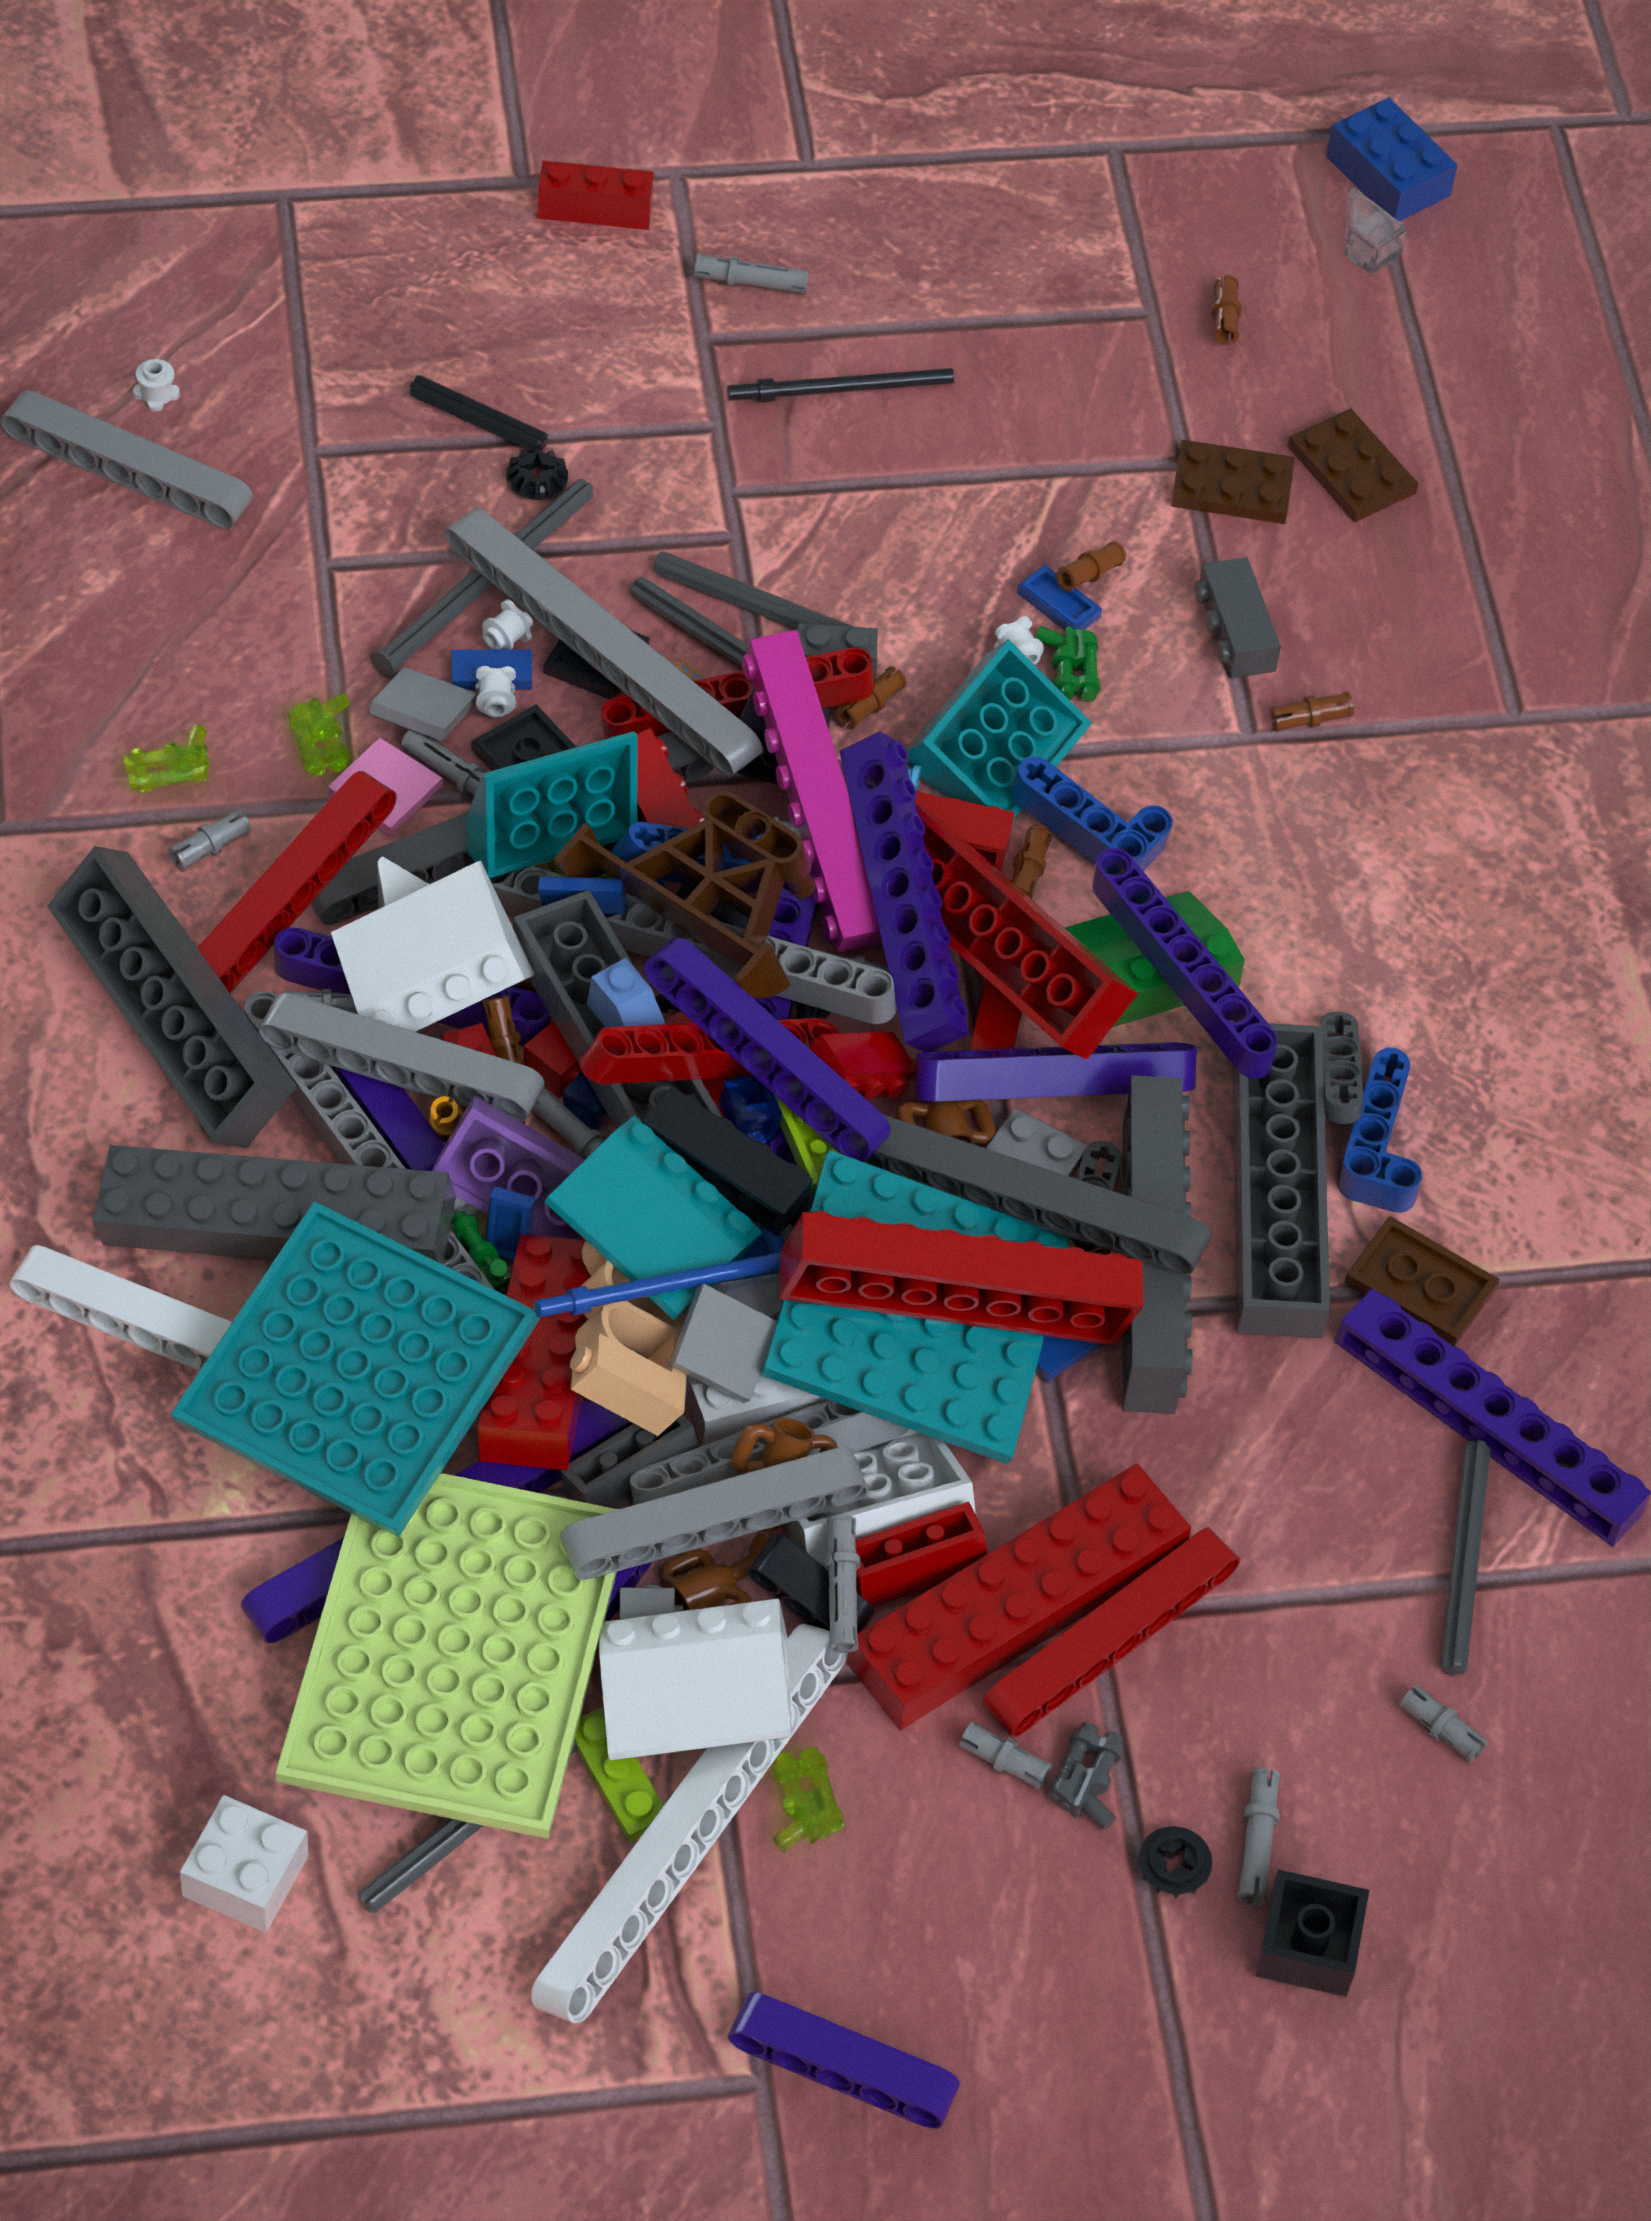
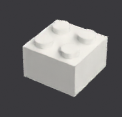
M223 1795L180 1871L182 1897L267 1933L309 1856L307 1831Z

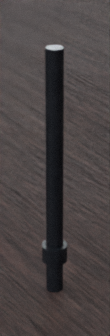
M953 368L778 382H774L773 378L757 379L756 383L727 385L728 401L758 399V402L775 401V397L952 384L954 383Z

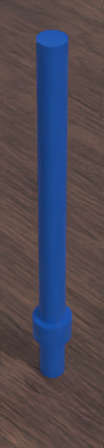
M780 1253L590 1290L586 1286L567 1289L565 1295L535 1300L534 1310L538 1318L566 1312L574 1316L589 1313L592 1307L697 1287L702 1284L707 1285L780 1270Z

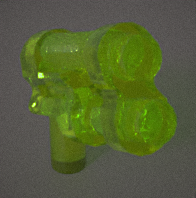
M342 692L323 705L315 697L310 702H303L294 706L288 712L289 724L291 729L294 730L301 752L300 759L303 768L312 776L323 774L325 767H332L337 772L343 771L348 767L347 762L350 760L349 751L346 745L341 744L339 737L342 734L340 723L333 718L350 706L348 697ZM323 741L326 748H315V743Z
M193 725L186 747H180L177 743L172 742L164 744V749L142 753L140 748L131 750V755L123 756L125 772H135L127 775L130 790L139 789L140 793L151 791V787H162V785L166 786L167 784L182 783L183 781L190 780L193 783L206 781V778H209L210 758L207 756V746L204 744L207 729L202 725ZM162 765H167L169 769H166L165 771H154L153 773L150 772L149 774L147 771V768Z
M817 1747L803 1749L800 1752L801 1759H793V1755L790 1752L781 1753L775 1759L776 1765L772 1768L776 1781L782 1783L786 1796L782 1804L785 1813L795 1820L773 1838L776 1846L782 1852H786L805 1836H807L808 1842L813 1844L821 1838H827L831 1834L840 1831L844 1827L842 1811L836 1805L833 1789H831L832 1786L830 1785L831 1782L827 1773L828 1764L825 1755L819 1753ZM811 1777L815 1790L803 1792L799 1778Z

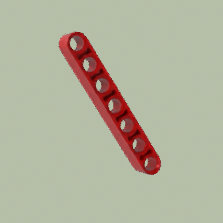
M848 648L806 657L821 707L827 708L868 698L873 693V662L870 653L866 650ZM743 671L693 681L738 719L741 718L754 687L752 679L747 680ZM628 695L609 699L601 708L604 739L633 731L639 734L649 728L652 729L655 737L671 732Z
M364 771L355 772L197 947L229 993L237 987L274 945L277 934L294 923L390 815L397 800L394 790Z
M821 1018L778 1020L807 1047L821 1034L840 1033L834 1024ZM695 1023L603 1028L584 1052L579 1062L583 1074L598 1084L754 1077Z
M1211 1528L1202 1529L997 1682L983 1698L982 1705L1012 1737L1020 1736L1222 1584L1237 1569L1240 1564V1558Z

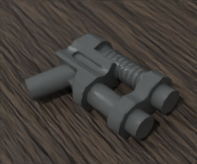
M1083 1722L1080 1728H1075L1069 1739V1749L1059 1769L1058 1776L1050 1784L1048 1797L1076 1818L1080 1817L1084 1810L1103 1830H1106L1114 1823L1116 1816L1097 1796L1106 1792L1111 1784L1109 1772L1113 1763L1119 1762L1124 1752V1747L1121 1744L1123 1738L1115 1732H1107L1105 1737H1100L1097 1735L1098 1728L1095 1725ZM1086 1753L1096 1755L1092 1768H1087L1081 1764Z

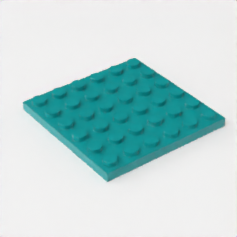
M831 1150L827 1151L823 1159L808 1212L825 1211L832 1216L851 1219L867 1217L874 1222L893 1225L910 1223L917 1228L935 1231L952 1229L959 1234L977 1237L994 1235L1001 1238V1240L1019 1243L1036 1241L1043 1244V1246L1061 1249L1068 1248L1070 1240L1069 1237ZM782 1299L761 1376L999 1462L1009 1464L1012 1460L1044 1335Z
M314 1201L170 1415L173 1422L399 1538L540 1318L537 1317L534 1309Z

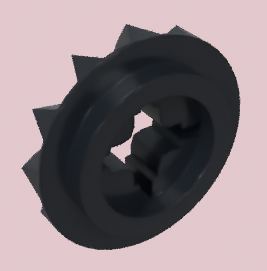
M537 446L534 452L529 453L522 449L518 457H510L509 466L506 469V479L510 488L518 495L528 499L541 500L551 498L565 488L568 481V470L564 458H557L553 450L543 453ZM535 467L541 468L542 471L539 480H535V475H533V468Z
M1169 1826L1152 1832L1144 1840L1140 1848L1138 1864L1142 1871L1143 1880H1148L1154 1886L1156 1893L1164 1891L1172 1893L1177 1898L1180 1894L1188 1892L1194 1895L1200 1886L1207 1883L1212 1869V1855L1208 1845L1198 1834L1183 1827ZM1181 1850H1183L1182 1866L1185 1869L1177 1867L1174 1872L1166 1873L1168 1861L1164 1857L1172 1860L1175 1855H1179Z

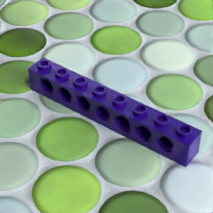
M879 731L840 750L839 753L888 970L893 978L896 1005L904 1041L906 1044L922 1052H932L969 1035L965 1020L968 1017V1011L959 994L957 985L959 973L951 959L948 946L951 938L946 926L943 924L940 912L942 899L934 886L931 873L934 865L931 856L926 851L923 838L925 826L918 815L915 804L917 791L909 778L906 765L909 761L908 753L900 741H896Z
M1372 1288L1341 1320L1335 1341L1337 1345L1466 1440L1475 1442L1477 1440L1485 1441L1486 1445L1491 1449L1490 1457L1611 1547H1614L1643 1515L1651 1491L1644 1486L1639 1478L1625 1473L1614 1465L1602 1451L1591 1448L1577 1438L1569 1427L1562 1423H1557L1540 1411L1532 1400L1521 1397L1504 1384L1499 1376L1492 1372H1487L1473 1362L1462 1349L1451 1346L1436 1335L1428 1324L1417 1321L1403 1311L1392 1298L1383 1296ZM1385 1336H1391L1397 1340H1391L1386 1338ZM1419 1361H1425L1431 1365H1425L1420 1363ZM1453 1386H1459L1464 1388L1465 1390H1458ZM1487 1411L1496 1412L1500 1416H1494ZM1523 1437L1532 1438L1536 1442L1527 1441ZM1558 1462L1565 1463L1569 1465L1570 1468L1563 1467L1559 1465ZM1593 1488L1601 1489L1605 1494L1596 1492Z

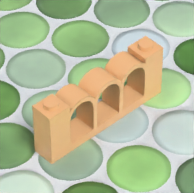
M585 1241L582 1248V1256L591 1277L581 1287L586 1286L590 1290L631 1282L589 1242ZM648 1296L592 1307L591 1312L584 1313L588 1320L578 1329L575 1336L577 1350L570 1362V1368L572 1369L571 1390L659 1436L685 1410L686 1374L669 1366V1362L689 1308L673 1320Z

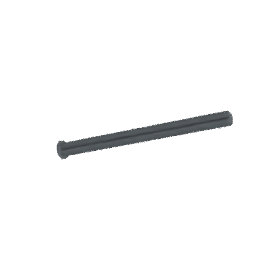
M578 479L520 529L515 536L533 550L594 496L591 483H587L584 479ZM474 569L386 647L371 653L370 659L375 669L384 677L393 678L397 674V668L492 586L493 583Z

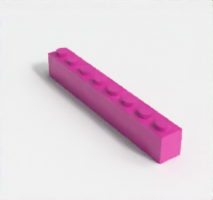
M793 630L750 639L746 653L742 656L743 672L747 680L752 679L755 688L753 693L754 708L758 716L764 717L767 727L764 731L766 747L769 753H775L778 763L776 767L777 782L781 790H786L790 801L787 806L790 824L793 828L798 827L801 840L812 863L811 872L816 884L812 895L816 903L821 902L825 914L822 918L824 934L828 941L833 940L836 953L882 943L850 797L798 631Z

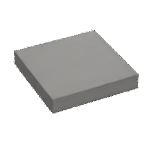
M404 666L371 701L369 714L443 741L474 707L477 693Z
M706 1284L697 1286L669 1366L742 1403L751 1400L777 1321Z

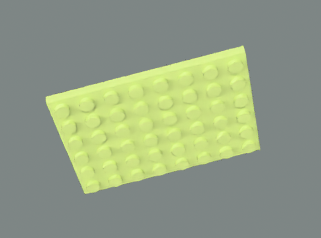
M440 1473L399 1538L351 1513L276 1769V1782L549 1839L599 1644L600 1633L617 1572L587 1580L576 1578L560 1534L572 1523L619 1509Z

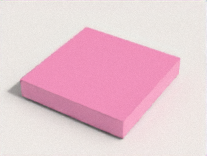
M379 738L328 786V796L332 797L355 772H366L396 792L397 800L392 812L378 827L384 833L392 836L443 787V778L390 743Z

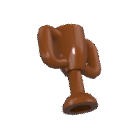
M917 1056L912 1059L915 1066ZM916 1075L911 1079V1081L916 1082ZM983 1100L927 1101V1103L905 1102L896 1109L895 1119L915 1125L912 1114L924 1117L926 1129L970 1144H986L996 1134V1126L991 1112ZM967 1110L973 1112L979 1131L969 1127L963 1112Z
M777 1418L773 1422L772 1427L759 1423L751 1424L740 1432L731 1455V1467L739 1474H746L809 1455L810 1450L821 1448L819 1453L837 1448V1442L827 1435H815L814 1431L806 1424L791 1418ZM757 1438L765 1439L762 1459L748 1462ZM779 1525L762 1531H775L779 1528Z
M759 1533L750 1544V1554L729 1566L726 1564H716L712 1555L707 1550L701 1548L681 1553L666 1561L659 1569L660 1581L667 1588H674V1605H682L683 1611L718 1607L727 1598L735 1601L729 1605L751 1602V1597L737 1586V1581L748 1576L747 1568L766 1544L768 1538L764 1534ZM702 1564V1567L696 1568L679 1578L676 1577L694 1566Z

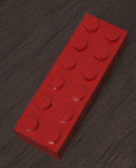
M520 1234L507 1297L534 1309L535 1300L565 1295L567 1289L581 1287L591 1277L582 1256V1248L586 1240ZM569 1312L540 1318L481 1410L478 1424L479 1462L568 1471L583 1398L582 1395L571 1390L572 1369L570 1368V1362L577 1350L575 1343L576 1333L588 1320L585 1314L572 1316Z

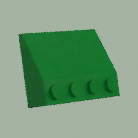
M1190 891L1166 897L1171 906L1239 987L1245 960L1229 930ZM1111 914L1065 927L1070 934L1138 993L1113 1027L1185 1006Z

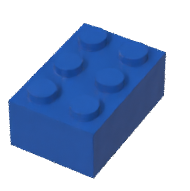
M1390 97L1332 124L1326 157L1393 224L1451 196L1458 164Z

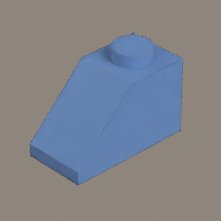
M627 958L591 977L587 1006L605 1027L666 1025L652 988Z

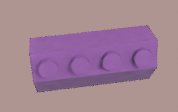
M474 1095L452 1130L432 1171L449 1173L455 1195L488 1214L489 1199L494 1186L534 1197L536 1201L532 1235L585 1240L544 1202L585 1159Z

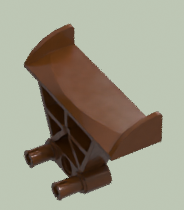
M729 791L713 793L704 804L706 820L627 863L601 847L591 827L585 823L554 858V864L568 877L595 878L607 873L612 878L622 879L625 889L669 922L718 953L744 965L735 976L734 982L751 997L758 999L772 997L786 990L791 985L772 945L768 944L766 939L784 882L788 884L790 893L792 895L795 894V897L798 899H804L813 894L816 884L810 874L812 863L801 838L794 831L736 794ZM763 834L760 838L752 840L755 836ZM723 844L727 845L729 854L731 856L734 854V858H747L753 863L723 871ZM705 854V867L694 861V859ZM675 870L698 886L684 901L656 883L655 880ZM757 892L756 899L754 900L747 894ZM720 899L749 918L743 939L708 917L718 905Z

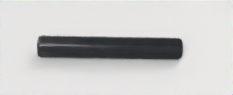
M422 375L416 376L414 381L411 382L410 395L532 452L535 451L537 446L542 452L547 445L548 434L540 429Z

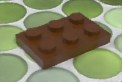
M1351 408L1289 437L1288 448L1354 523L1417 492L1418 482Z
M1181 439L1171 507L1285 524L1295 457Z
M1389 1216L1347 1272L1344 1283L1364 1295L1373 1288L1383 1296L1392 1298L1403 1311L1417 1321L1428 1324L1436 1335L1451 1346H1456L1496 1291L1500 1279Z

